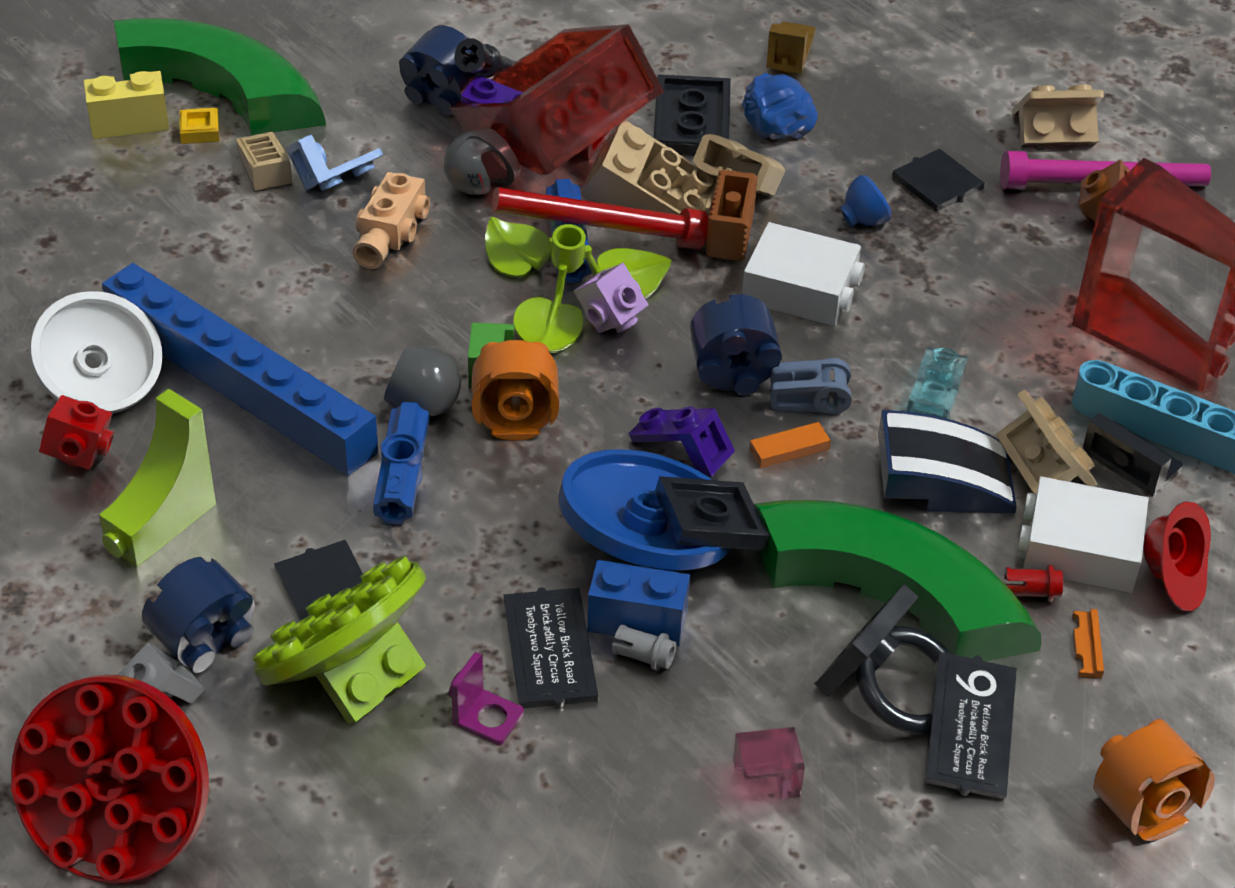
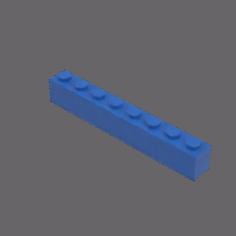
M131 263L101 283L103 292L114 294L130 301L146 314L158 332L163 357L347 477L379 453L376 416L135 263Z

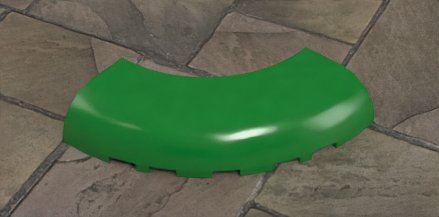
M134 18L113 20L124 81L130 80V74L136 72L161 71L162 83L173 84L175 79H181L193 83V88L209 93L219 99L225 96L233 102V109L243 118L251 136L326 125V119L317 95L306 78L279 53L258 40L224 27L182 19Z
M779 500L754 504L769 534L765 549L758 551L773 588L803 585L833 588L834 582L860 587V594L886 603L905 584L918 596V599L908 611L920 619L919 626L927 634L943 644L951 654L974 658V656L978 655L982 657L983 661H991L1040 651L1042 645L1041 633L1028 611L1013 592L985 564L945 536L895 514L861 505L822 500Z

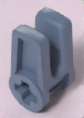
M838 358L780 362L779 367L772 368L770 375V402L772 410L816 412L830 415L846 411L852 402L851 390L847 387L851 378L849 365ZM830 370H834V380L832 381L830 380ZM830 392H834L833 403L830 402Z

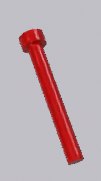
M500 187L495 189L492 199V209L494 212L675 238L678 247L700 250L707 238L708 214L704 210L684 208L677 215Z

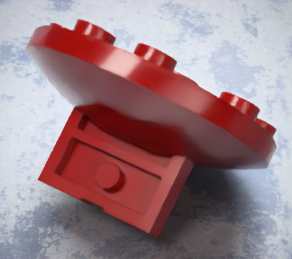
M104 674L82 678L65 684L47 695L32 710L25 720L15 743L11 764V793L20 820L28 835L41 852L55 865L87 879L107 884H118L150 876L168 866L186 850L199 830L205 814L209 793V773L200 738L186 714L172 699L154 686L141 680L121 675ZM79 861L96 864V869L100 876L83 873L71 865Z

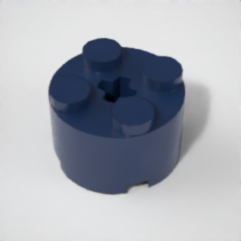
M445 25L434 26L423 34L399 60L400 74L406 85L404 89L405 95L411 102L415 104L428 103L447 116L452 115L463 104L461 102V93L476 77L473 73L460 70L454 60L457 45L467 39L463 33ZM467 49L465 52L471 54L472 51Z
M735 294L729 295L730 301L716 304L714 299L704 304L691 320L690 333L700 380L716 389L735 391L739 395L746 396L755 393L759 389V385L770 378L772 368L779 367L782 353L774 321L766 304L749 295Z
M194 557L173 568L157 584L162 592L153 603L147 598L143 606L142 622L144 626L182 665L189 667L194 673L206 670L214 661L216 654L229 645L234 648L243 645L251 637L254 627L250 624L255 609L254 598L213 558H211V562H206L202 557Z

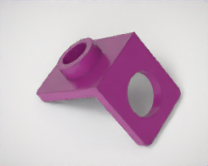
M474 652L461 671L455 675L449 688L448 696L452 699V722L454 726L496 745H502L523 717L524 708L484 690L483 655ZM495 708L503 711L507 718L500 726L487 727L479 722L478 717L484 710Z

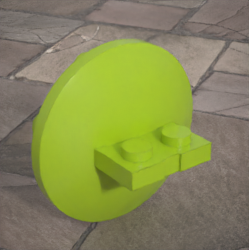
M406 555L395 559L388 565L385 562H381L373 566L360 576L363 582L351 589L346 588L333 597L328 593L318 598L306 607V611L310 616L299 621L297 624L294 620H291L271 633L270 637L274 643L268 645L252 657L255 662L253 672L263 685L294 682L316 676L346 722H357L385 700L383 697L393 689L400 688L426 667V664L398 623L422 588L427 577L418 562L409 561Z

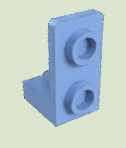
M312 134L299 139L286 148L306 191L318 185L322 192L342 183L343 181L340 176L352 171L354 177L374 169L373 161L383 155L381 148H378L329 170L326 165L327 157L325 151L319 143L315 142Z

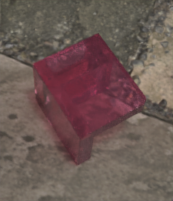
M795 727L736 733L733 754L735 770H742L746 779L776 777L781 799L801 797L805 766Z

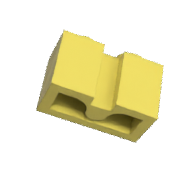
M161 71L136 72L130 74V80L115 82L114 76H99L95 79L84 80L93 139L169 130Z

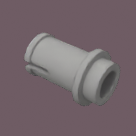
M625 625L619 626L614 638L631 642L632 644L620 641L619 643L613 642L612 645L613 654L651 664V669L656 671L660 667L668 669L676 651V642L669 640L667 634L662 633L658 637L628 628Z

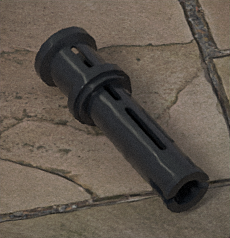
M467 38L456 47L454 60L458 68L464 72L473 73L484 78L494 76L515 86L524 84L529 77V70L526 65L500 55L497 48L492 45L483 44L474 38ZM468 49V50H471L472 52H471V54H470V53H467V52H465V51Z

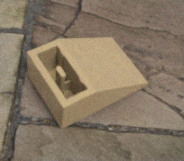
M622 119L601 147L581 191V195L593 202L677 215L684 208L708 212L714 196L717 178L702 171L697 165L679 155L674 149L665 146L646 134L641 128Z

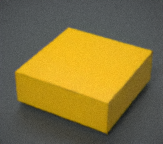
M218 108L179 110L181 144L220 142Z

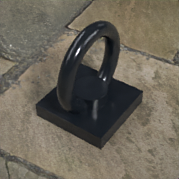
M904 584L862 627L814 684L829 697L856 670V680L860 693L867 706L880 720L905 733L929 734L931 713L914 715L896 708L881 692L875 675V671L899 645L913 647L921 651L935 665L939 651L950 653L937 639L921 630L905 626H895L918 599V596Z

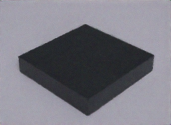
M659 476L655 493L678 545L754 550L765 549L769 534L743 482Z

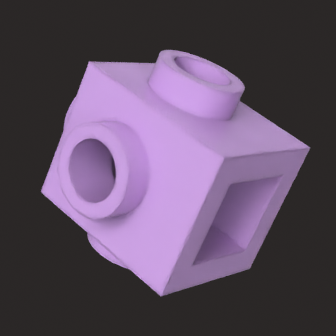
M624 262L599 272L573 291L584 308L586 318L594 325L598 333L615 328L617 333L628 329L638 321L636 314L648 306L639 284L632 278Z

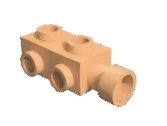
M387 172L380 185L373 188L369 203L365 209H360L356 219V230L360 232L361 237L354 246L352 254L359 265L367 269L379 268L388 255V248L399 250L404 241L410 243L413 241L416 233L417 218L426 219L430 208V197L425 195V179L408 176L403 173Z

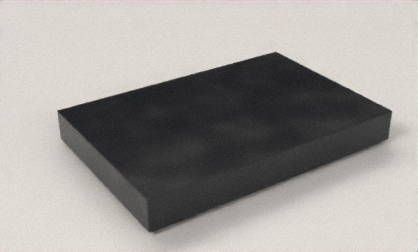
M659 74L657 76L653 138L665 146L674 149L679 155L695 156L703 135L713 134L729 139L731 79Z

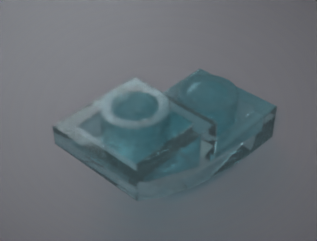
M927 347L919 367L917 381L908 400L906 411L950 419L965 373L968 357L959 355L949 348L935 349Z

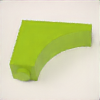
M167 389L155 398L156 420L154 432L138 471L119 497L99 514L103 532L102 542L105 548L114 557H123L136 567H139L216 505L202 409L171 389Z

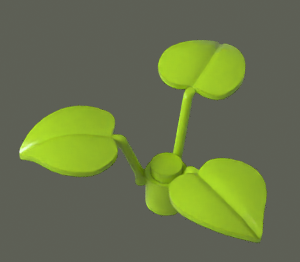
M492 216L489 219L485 235V250L488 261L495 271L506 277L523 278L531 272L532 268L542 270L550 257L553 265L558 269L553 302L544 297L527 299L517 307L513 319L515 332L522 341L541 342L549 348L550 353H557L570 347L582 332L583 315L581 310L575 305L561 304L566 273H572L581 267L584 258L594 276L605 269L624 262L632 278L639 284L645 299L652 295L671 267V259L648 251L616 248L600 254L596 264L591 254L592 247L589 245L585 246L586 235L584 231L572 224L557 227L553 232V236L549 238L546 233L533 226L506 222Z

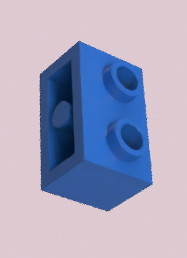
M597 560L588 594L587 632L615 636L619 626L625 625L628 628L658 637L660 634L665 633L669 636V640L675 641L676 646H680L688 608L690 574Z

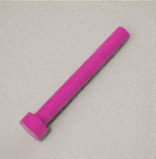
M1004 151L1000 165V182L1003 189L1013 190L1025 189L1027 182L1081 184V181L1091 172L1102 170L1117 161L1028 159L1025 151ZM1122 161L1142 185L1207 187L1211 180L1209 164Z

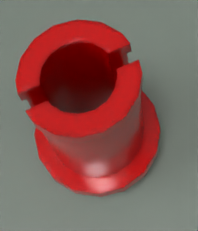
M1047 565L1046 570L1005 568L1004 579H1007V581H1023V584H1005L1015 596L1046 597L1047 602H1052L1054 597H1062L1063 572L1062 570H1054L1053 565Z

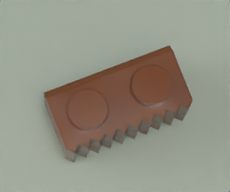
M730 170L718 171L708 217L706 254L709 257L739 261L745 259L758 177L754 173Z

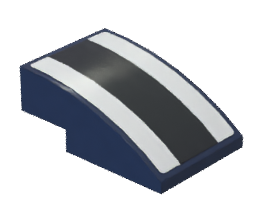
M882 410L878 440L884 498L925 499L927 511L1016 513L1017 506L1009 456L999 439L975 427L951 419L907 411Z

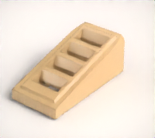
M273 132L236 139L237 148L255 191L293 183L291 163Z

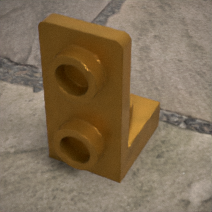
M790 22L772 23L769 30L766 68L777 69L785 73L795 72L802 74L816 28Z

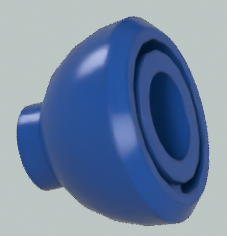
M859 175L852 181L845 195V204L839 207L841 214L851 227L858 223L865 226H877L891 220L892 212L885 197L875 183L865 175Z

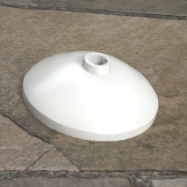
M86 291L65 296L45 310L36 323L32 334L30 359L38 381L55 400L58 401L61 395H65L79 401L92 402L99 408L116 413L134 406L150 392L161 370L162 346L153 323L136 305L114 294ZM94 359L99 363V367L90 368L86 365L85 360Z

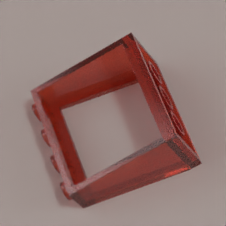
M629 24L563 29L491 79L499 84L523 92L511 102L462 103L460 100L451 106L450 109L464 133L481 128H491L509 144L521 166L540 175H548L658 97L664 90Z
M1143 158L1101 198L1072 325L1203 391L1214 378L1220 380L1223 377L1231 361V358L1226 356L1228 349L1235 343V222L1159 164ZM1143 226L1230 267L1208 342L1129 279Z

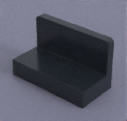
M1098 413L1089 421L1082 447L1088 456L1154 497L1181 472L1183 467L1181 461L1101 413Z

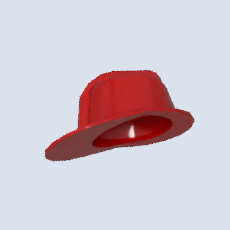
M1188 501L1176 505L1169 515H1163L1153 520L1146 529L1143 543L1144 558L1149 570L1156 578L1163 581L1168 597L1182 611L1195 610L1201 605L1205 597L1208 555L1211 542L1210 523L1204 509L1197 503Z

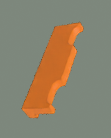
M1090 609V612L1073 611L1072 618H1075L1078 622V628L1073 630L1075 658L1080 659L1082 662V669L1079 670L1078 677L1102 678L1104 664L1098 609Z

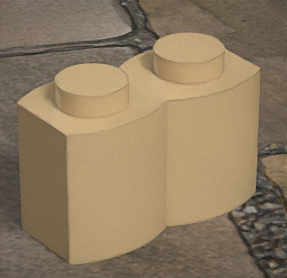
M713 134L703 135L693 158V162L698 168L714 176H718V171L721 170L754 173L758 177L756 194L764 196L775 195L785 173L784 167L775 159L748 150L740 143Z

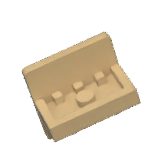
M1085 84L1071 86L1069 90L1055 91V87L1051 85L1033 87L1032 91L1028 92L1012 109V117H1019L1021 147L1095 145L1099 142L1096 105L1104 98V90H1092L1091 85Z
M1025 389L1019 392L1017 395L1028 411L995 435L1033 493L1036 494L1040 476L1067 482L1079 476L1086 485L1093 487L1098 483L1089 471L1095 467V464L1080 445L1077 446L1072 439L1075 435L1060 416L1057 417L1042 396L1034 400Z

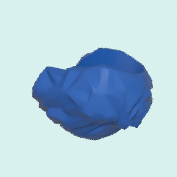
M763 73L760 76H756L752 83L746 87L742 102L744 115L748 124L764 140L785 139L788 137L798 139L811 132L817 121L818 112L812 102L813 98L797 80L788 75Z

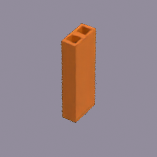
M816 422L750 440L749 450L759 467L764 468L830 450L831 440L821 424Z

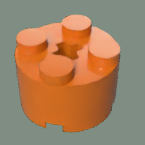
M508 340L499 343L490 342L481 348L480 355L477 357L472 369V413L475 421L480 426L482 423L491 429V435L510 441L527 440L539 435L541 428L549 422L552 425L559 413L558 368L555 360L550 355L549 348L541 342Z
M1157 719L1126 737L1123 735L1113 736L1103 745L1100 751L1103 761L1096 772L1093 790L1135 836L1138 834L1145 841H1155L1175 833L1187 824L1189 820L1184 814L1194 803L1200 809L1204 806L1212 793L1215 776L1204 760L1164 720Z

